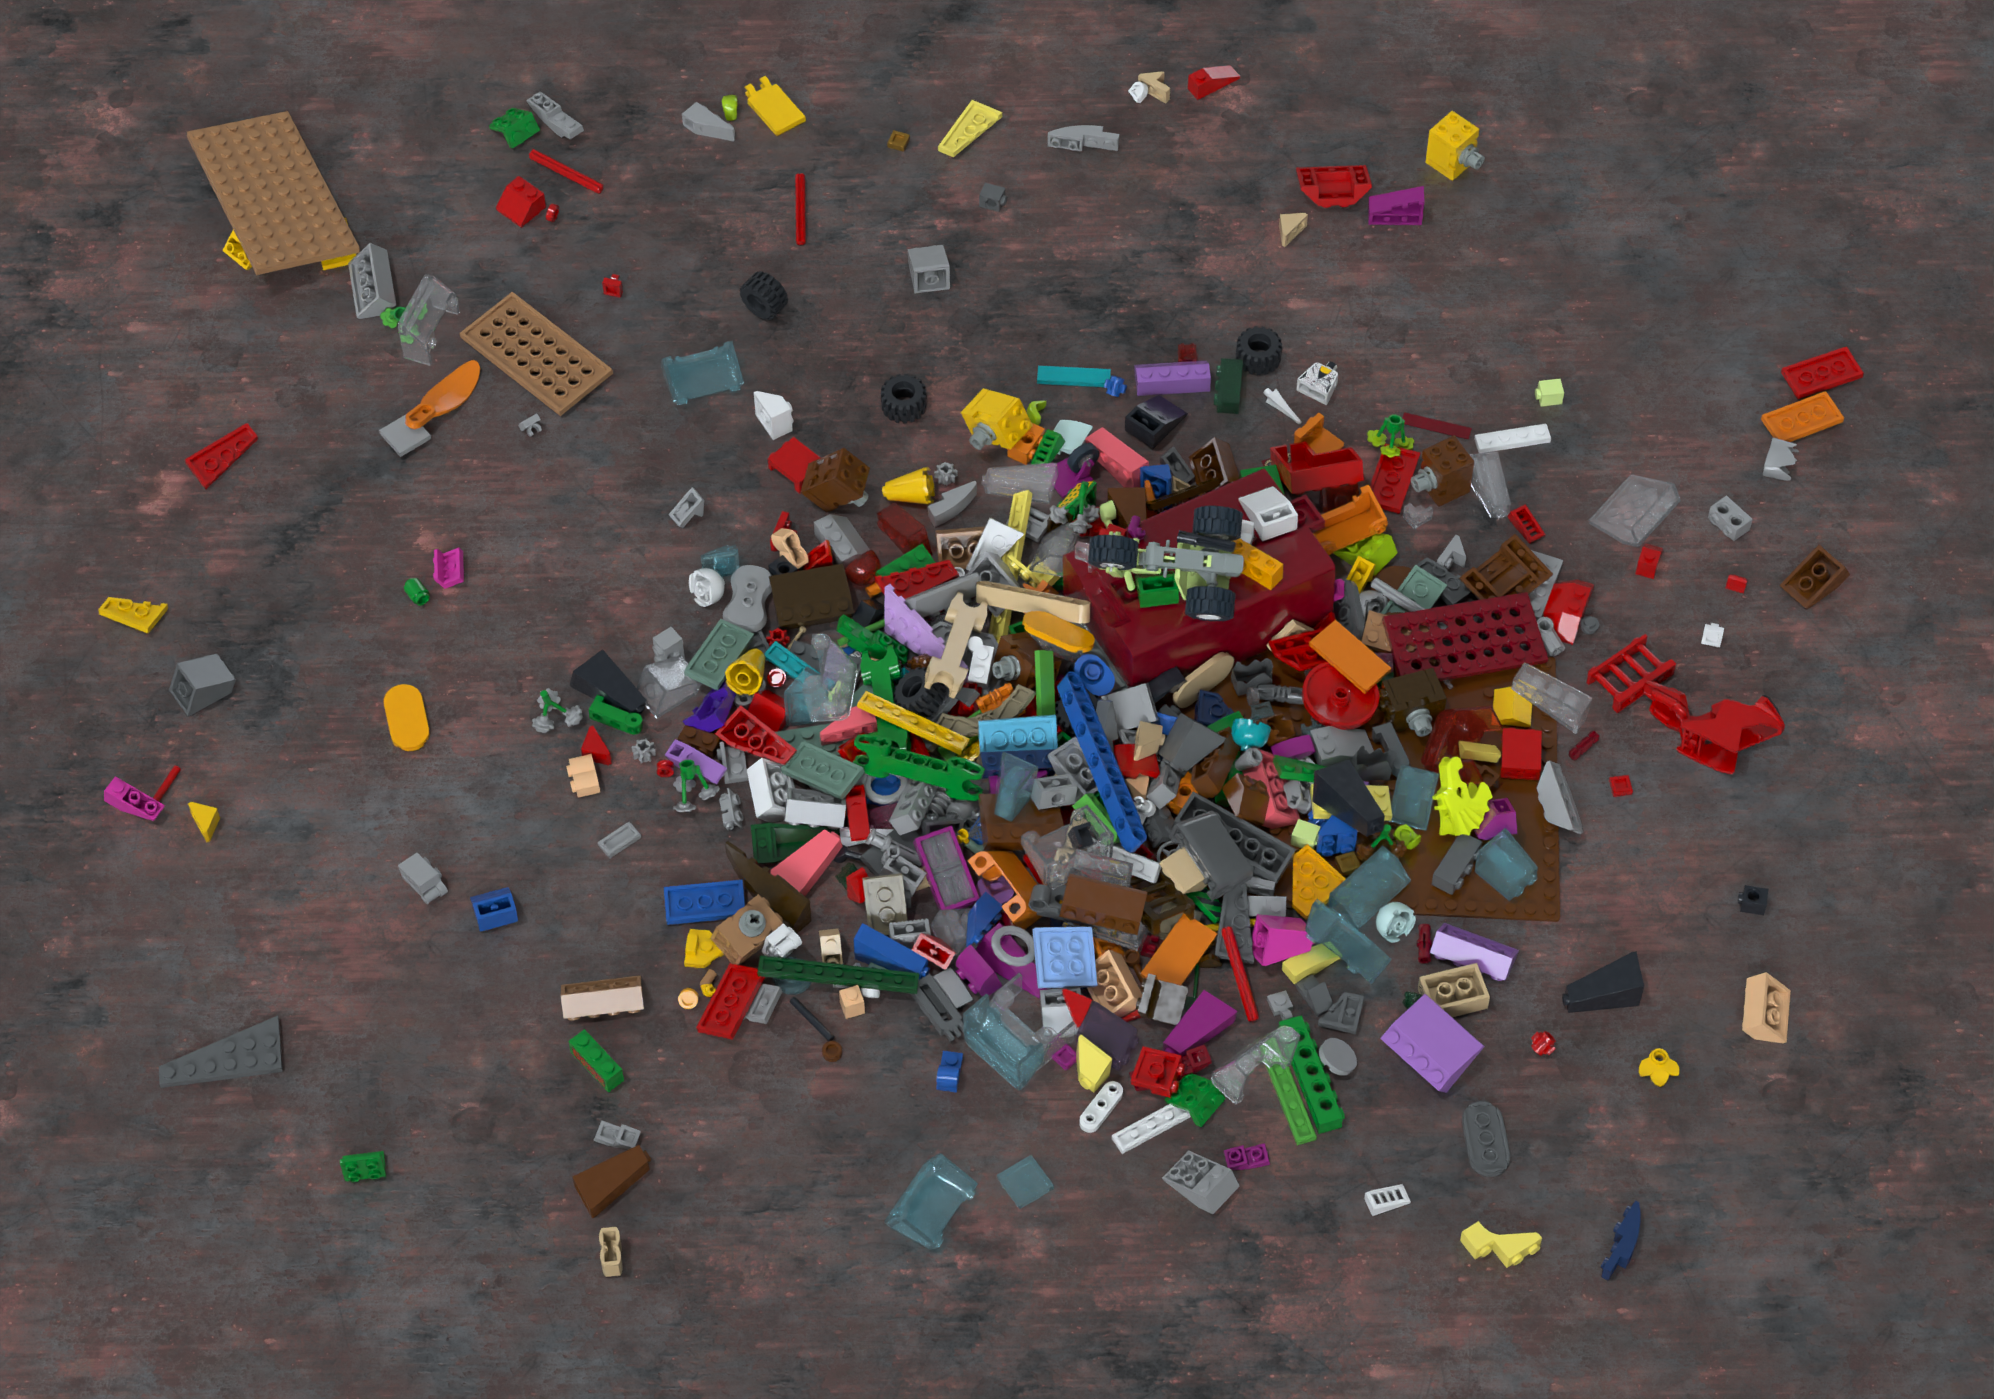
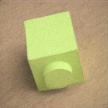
M1561 379L1539 381L1538 389H1535L1536 400L1539 399L1540 406L1562 404L1564 390Z
M1298 819L1292 833L1291 845L1303 848L1308 844L1314 849L1317 845L1318 832L1321 826Z

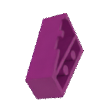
M1424 186L1370 196L1368 202V225H1422Z

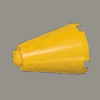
M924 467L885 482V486L882 487L883 496L887 497L889 501L933 504L934 500H931V496H935L934 481L932 475H928L927 472L931 471L930 468Z
M751 649L728 666L725 671L726 684L733 692L739 695H753L758 692L763 681L764 653L759 649Z

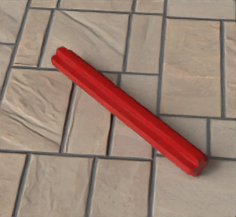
M532 149L529 153L530 159L598 194L604 189L603 184L535 149Z
M797 173L795 175L796 244L804 245L806 243L805 175Z
M1231 926L1224 927L1221 933L1245 1013L1249 1022L1255 1021L1259 1016Z

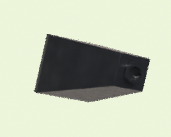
M603 649L573 671L570 686L593 699L597 695L604 697V703L628 713H638L640 715L646 709L647 699Z
M1349 759L1314 772L1312 801L1316 805L1365 836L1383 831L1385 815Z
M1637 951L1631 952L1567 985L1565 994H1562L1563 1005L1567 1006L1568 1013L1639 1006L1644 983Z

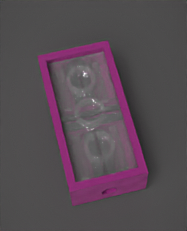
M949 826L915 838L913 844L922 868L926 872L925 876L940 915L943 916L975 904L979 896L953 827Z

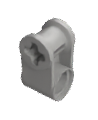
M1289 780L1284 783L1283 788L1286 793L1288 806L1292 809H1298V812L1301 814L1309 813L1312 809L1309 783L1298 780Z

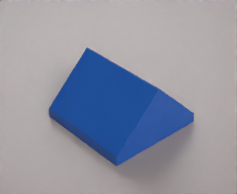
M1169 464L1140 467V485L1145 487V481L1149 480L1155 499L1172 493V478ZM1166 506L1165 510L1171 509L1172 506Z

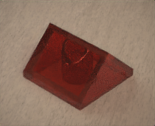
M1358 483L1353 485L1343 484L1337 488H1322L1319 496L1322 513H1327L1353 502L1352 496H1359Z

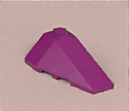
M998 923L983 937L976 951L994 972L1040 999V990H1049L1051 988H1038L1036 963L1034 961L1025 966L1016 967L1002 962L994 954L991 947L992 936L996 930L1004 927V925ZM1005 935L1000 938L1002 949L1010 956L1024 957L1028 954L1013 935Z

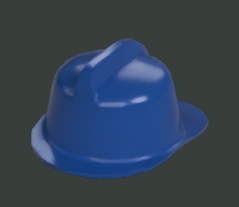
M1085 654L1075 662L1074 672L1080 676L1085 688L1093 695L1103 696L1110 693L1114 688L1115 676L1101 658L1094 654Z

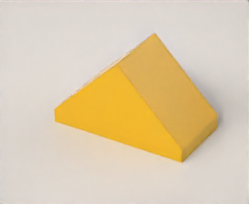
M194 802L188 803L193 819L206 843L209 842L220 820L218 809Z

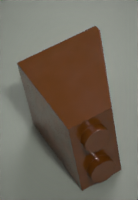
M1145 487L1108 488L1107 502L1112 500L1116 509V519L1112 520L1114 525L1127 528L1132 516L1140 517L1141 521L1146 519Z

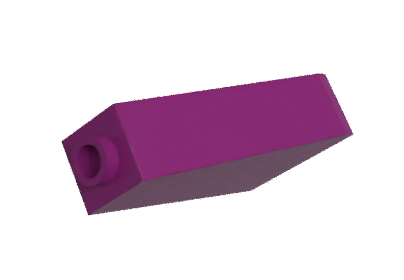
M1203 990L1165 1039L1162 1051L1181 1056L1187 1055L1186 1051L1205 1044L1233 1024L1236 1020L1237 1011Z

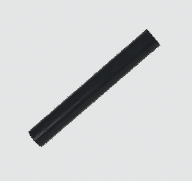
M796 997L790 999L789 1002L828 1042L834 1039L835 1036Z

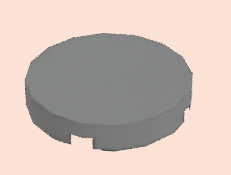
M1329 1038L1319 1048V1056L1324 1065L1327 1064L1332 1073L1348 1075L1355 1069L1357 1065L1356 1055L1344 1041L1337 1038Z

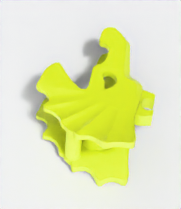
M1443 757L1439 764L1441 788L1432 796V799L1437 800L1438 806H1434V809L1439 810L1440 835L1460 836L1464 834L1469 836L1472 829H1479L1481 822L1484 820V814L1490 810L1487 802L1493 796L1488 785L1481 782L1477 788L1473 782H1470L1467 787V784L1462 782L1458 771L1463 767L1459 757H1452L1451 759Z

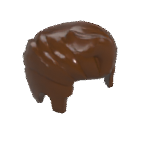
M1284 713L1261 718L1256 722L1258 725L1259 722H1262L1271 727L1266 743L1270 747L1292 739L1297 735L1292 721L1282 717L1285 715Z

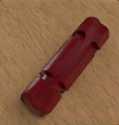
M1591 731L1588 737L1585 736L1575 745L1576 747L1569 751V757L1572 760H1577L1580 754H1584L1592 744L1599 740V734Z

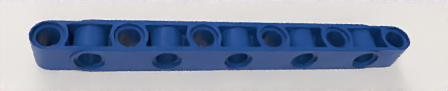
M1068 672L1057 685L1063 706L1119 840L1126 851L1134 853L1146 841L1147 835L1082 679L1077 673Z

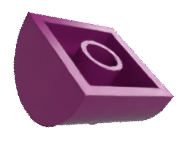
M970 944L957 958L956 967L958 970L955 972L962 980L967 978L970 982L967 986L974 994L979 992L981 996H988L1001 988L1002 984L996 973Z

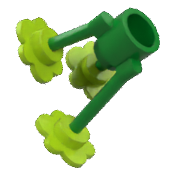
M1394 414L1388 418L1385 417L1380 430H1369L1367 432V440L1372 442L1374 447L1381 445V454L1388 457L1400 456L1401 450L1397 447L1412 450L1414 444L1413 438L1405 436V420L1399 415ZM1385 428L1391 433L1390 445L1386 447L1384 445L1387 437L1383 434ZM1400 431L1401 438L1395 439V435Z

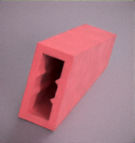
M824 829L771 869V875L775 877L778 874L802 895L806 896L843 847L840 836L835 832L830 833Z

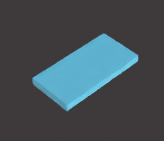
M1056 715L978 721L980 753L1058 748Z

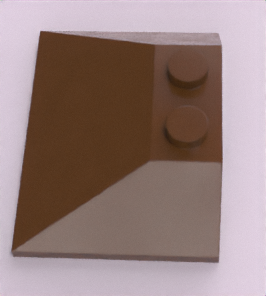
M1514 534L1501 544L1498 552L1478 568L1472 567L1459 579L1479 600L1524 592H1528L1529 595L1553 576V573ZM1492 613L1497 620L1500 618L1499 614Z

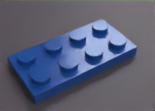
M743 880L664 887L667 925L724 920L732 917L739 909L745 906Z

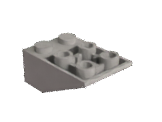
M1189 1150L1162 1177L1167 1184L1198 1208L1214 1214L1239 1187L1232 1169Z

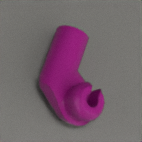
M1132 516L1128 532L1133 538L1142 540L1146 532L1145 530L1141 531L1142 528H1139L1141 519L1138 516Z

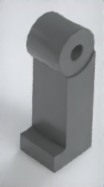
M1391 722L1373 727L1372 739L1374 743L1380 742L1385 752L1389 750L1396 752V759L1392 769L1393 775L1396 777L1406 776L1408 774L1409 759Z

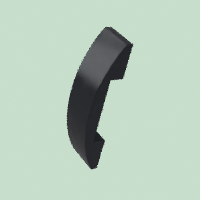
M1175 666L1148 682L1154 704L1167 693H1174L1184 683L1188 682L1178 667Z

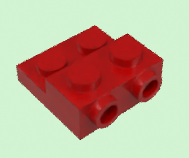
M1143 1046L1131 1078V1085L1151 1089L1153 1094L1171 1098L1172 1093H1176L1179 1087L1178 1075L1182 1076L1184 1073L1185 1064L1182 1062V1056Z

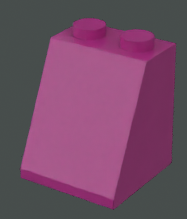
M1257 914L1252 934L1253 955L1262 966H1267L1311 951L1312 944L1315 942V932L1301 918Z

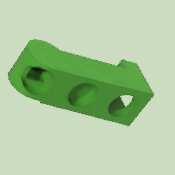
M1086 793L1072 806L1076 812H1084L1100 831L1101 838L1105 843L1115 844L1120 842L1108 812L1093 793Z

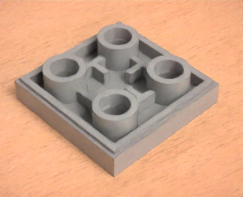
M406 415L379 430L381 436L400 457L431 439V435L423 426L418 429H411L406 426Z

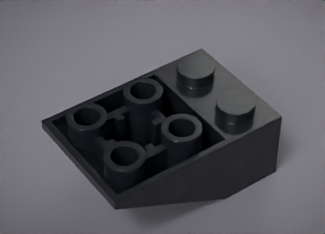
M1157 395L1137 405L1125 417V431L1154 449L1188 413L1162 396Z

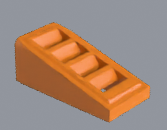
M1149 480L1145 481L1146 502L1155 500ZM1146 506V519L1157 515L1154 511L1148 510Z

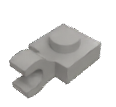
M1286 990L1267 996V1002L1274 1016L1280 1015L1282 1021L1293 1018L1291 1013L1293 1005Z

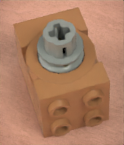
M758 894L732 917L727 918L718 925L710 939L731 964L741 965L763 948L765 938L783 924V919L778 913H774L770 908L769 902Z

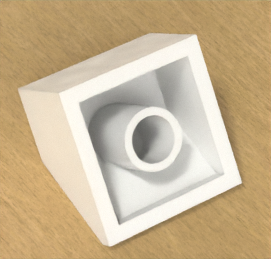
M759 391L754 392L755 414L771 438L775 440L792 432V423L794 421L791 416V412H793L791 404L779 395Z

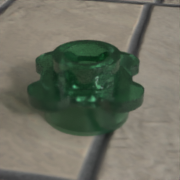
M1406 991L1404 993L1405 999L1402 1003L1405 1008L1409 1009L1423 995Z

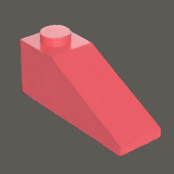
M857 706L850 708L820 732L821 746L851 739L862 732H865V734L876 732L877 721L875 715Z

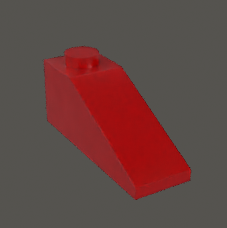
M1231 65L1202 68L1188 75V90L1199 100L1240 79V75Z

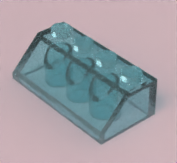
M1382 846L1329 894L1328 906L1358 930L1407 886L1411 879L1399 859Z

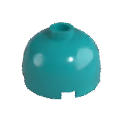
M1240 718L1235 719V721L1233 720L1231 734L1233 741L1241 746V750L1246 751L1248 748L1259 749L1267 743L1271 727L1262 722H1259L1258 725L1253 723V720Z

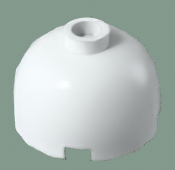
M702 568L694 571L689 576L690 592L695 594L697 598L694 600L700 606L712 605L723 596L724 579L715 570Z

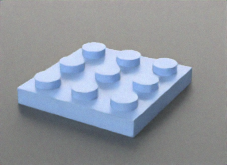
M1043 927L1032 929L1038 988H1085L1098 986L1092 927Z

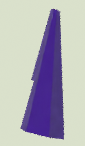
M725 679L718 690L712 689L703 698L704 701L699 708L695 707L692 710L694 714L683 720L685 725L709 733L724 726L736 693L726 684L727 679Z

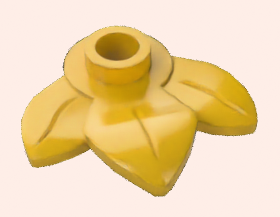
M1658 1048L1650 1053L1649 1058L1641 1061L1639 1075L1650 1076L1655 1085L1662 1087L1666 1084L1669 1075H1679V1066L1674 1060L1669 1058L1668 1053L1664 1049Z

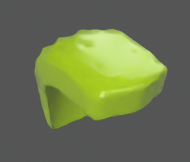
M726 95L722 98V107L725 118L728 121H734L737 118L738 99L736 95Z
M1032 401L1029 404L1027 414L1032 423L1040 425L1041 415L1038 411L1045 408L1047 401Z
M1407 824L1397 827L1393 833L1396 840H1399V842L1404 841L1405 846L1410 850L1421 842V835H1417Z

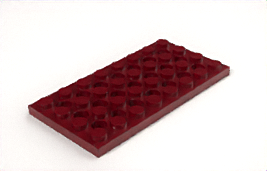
M1528 592L1388 615L1382 618L1398 676L1433 668L1438 680L1445 681L1543 664L1549 660ZM1515 610L1518 612L1519 616L1513 617L1510 615L1509 611ZM1497 613L1500 615L1501 619L1495 620L1492 618L1491 614ZM1479 616L1482 618L1483 622L1477 623L1474 621L1473 617ZM1461 619L1465 625L1458 626L1455 620ZM1442 622L1447 628L1440 629L1437 623ZM1424 625L1429 631L1422 632L1419 626ZM1520 627L1524 633L1518 634L1514 628ZM1406 628L1411 634L1404 635L1401 629ZM1502 630L1505 632L1506 636L1500 637L1497 635L1496 631ZM1484 633L1487 635L1488 639L1482 640L1479 638L1478 634ZM1466 636L1469 638L1470 642L1464 643L1461 641L1460 637ZM1448 639L1452 645L1445 646L1442 640ZM1429 642L1434 648L1427 649L1424 643ZM1520 644H1526L1529 650H1522ZM1411 645L1416 651L1409 652L1406 646ZM1502 647H1508L1511 653L1505 654L1502 651ZM1484 651H1491L1493 653V656L1487 657L1484 654ZM1471 653L1475 656V659L1469 660L1465 654ZM1453 656L1457 662L1450 663L1447 657ZM1434 659L1438 661L1439 665L1432 666L1429 660ZM1416 662L1421 668L1416 670L1412 668L1411 663Z

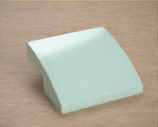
M1060 420L1053 431L1060 433L1066 442L1058 454L1060 455L1062 452L1071 454L1074 449L1085 444V438L1091 435L1093 426L1072 420Z

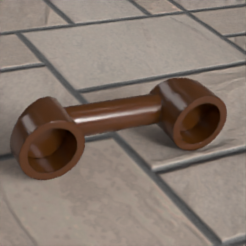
M1128 949L1124 953V960L1127 966L1134 970L1142 986L1144 978L1140 976L1143 970L1140 966L1141 958L1139 952L1136 949Z

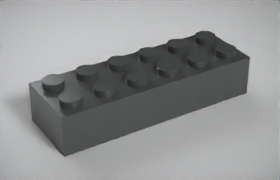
M1192 792L1174 820L1172 829L1174 825L1208 811L1217 812L1222 819V824L1245 859L1252 863L1254 867L1253 876L1273 881L1276 886L1290 864L1296 849L1245 820L1236 817L1234 814L1197 793Z

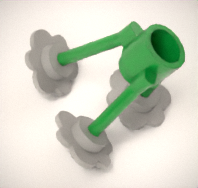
M683 760L679 764L681 776L676 778L673 786L676 787L678 792H682V801L674 806L673 809L677 812H690L696 809L695 805L686 801V791L690 792L696 786V782L691 780L695 777V774L698 775L704 786L699 793V797L702 800L715 796L716 792L720 790V787L715 784H707L700 771V766H695L693 760Z

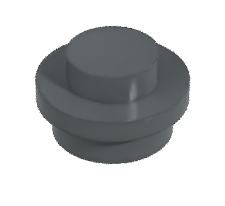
M1586 616L1582 618L1580 627L1584 633L1593 634L1599 628V621L1595 617Z

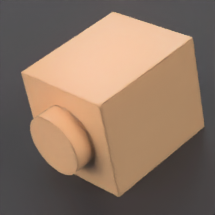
M858 985L839 990L840 1004L846 1019L865 1014L864 999Z

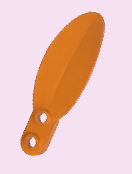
M475 360L466 362L430 389L421 400V403L406 414V426L411 429L421 428L432 418L451 412L462 405L476 387L480 374L479 363Z

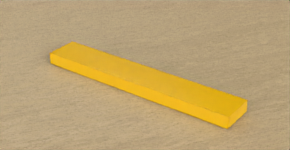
M865 691L858 701V708L959 755L963 753L969 744V738L868 691Z

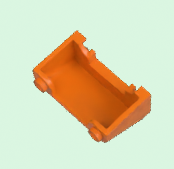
M1369 485L1360 488V496H1352L1353 502L1321 515L1325 520V528L1314 532L1313 535L1328 555L1372 535L1381 534L1386 530L1388 525L1387 518Z

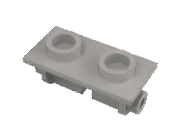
M727 788L728 794H721L719 798L721 811L724 813L722 814L723 825L727 830L734 829V826L743 829V815L739 808V804H741L740 798L737 793L735 794Z

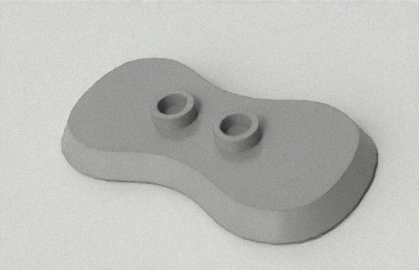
M744 565L736 569L731 576L732 599L723 611V620L749 632L761 630L767 622L765 601L771 593L769 576L773 575L765 568L754 565Z

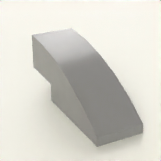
M976 481L942 493L941 501L928 506V517L934 527L954 518L971 503L977 495Z

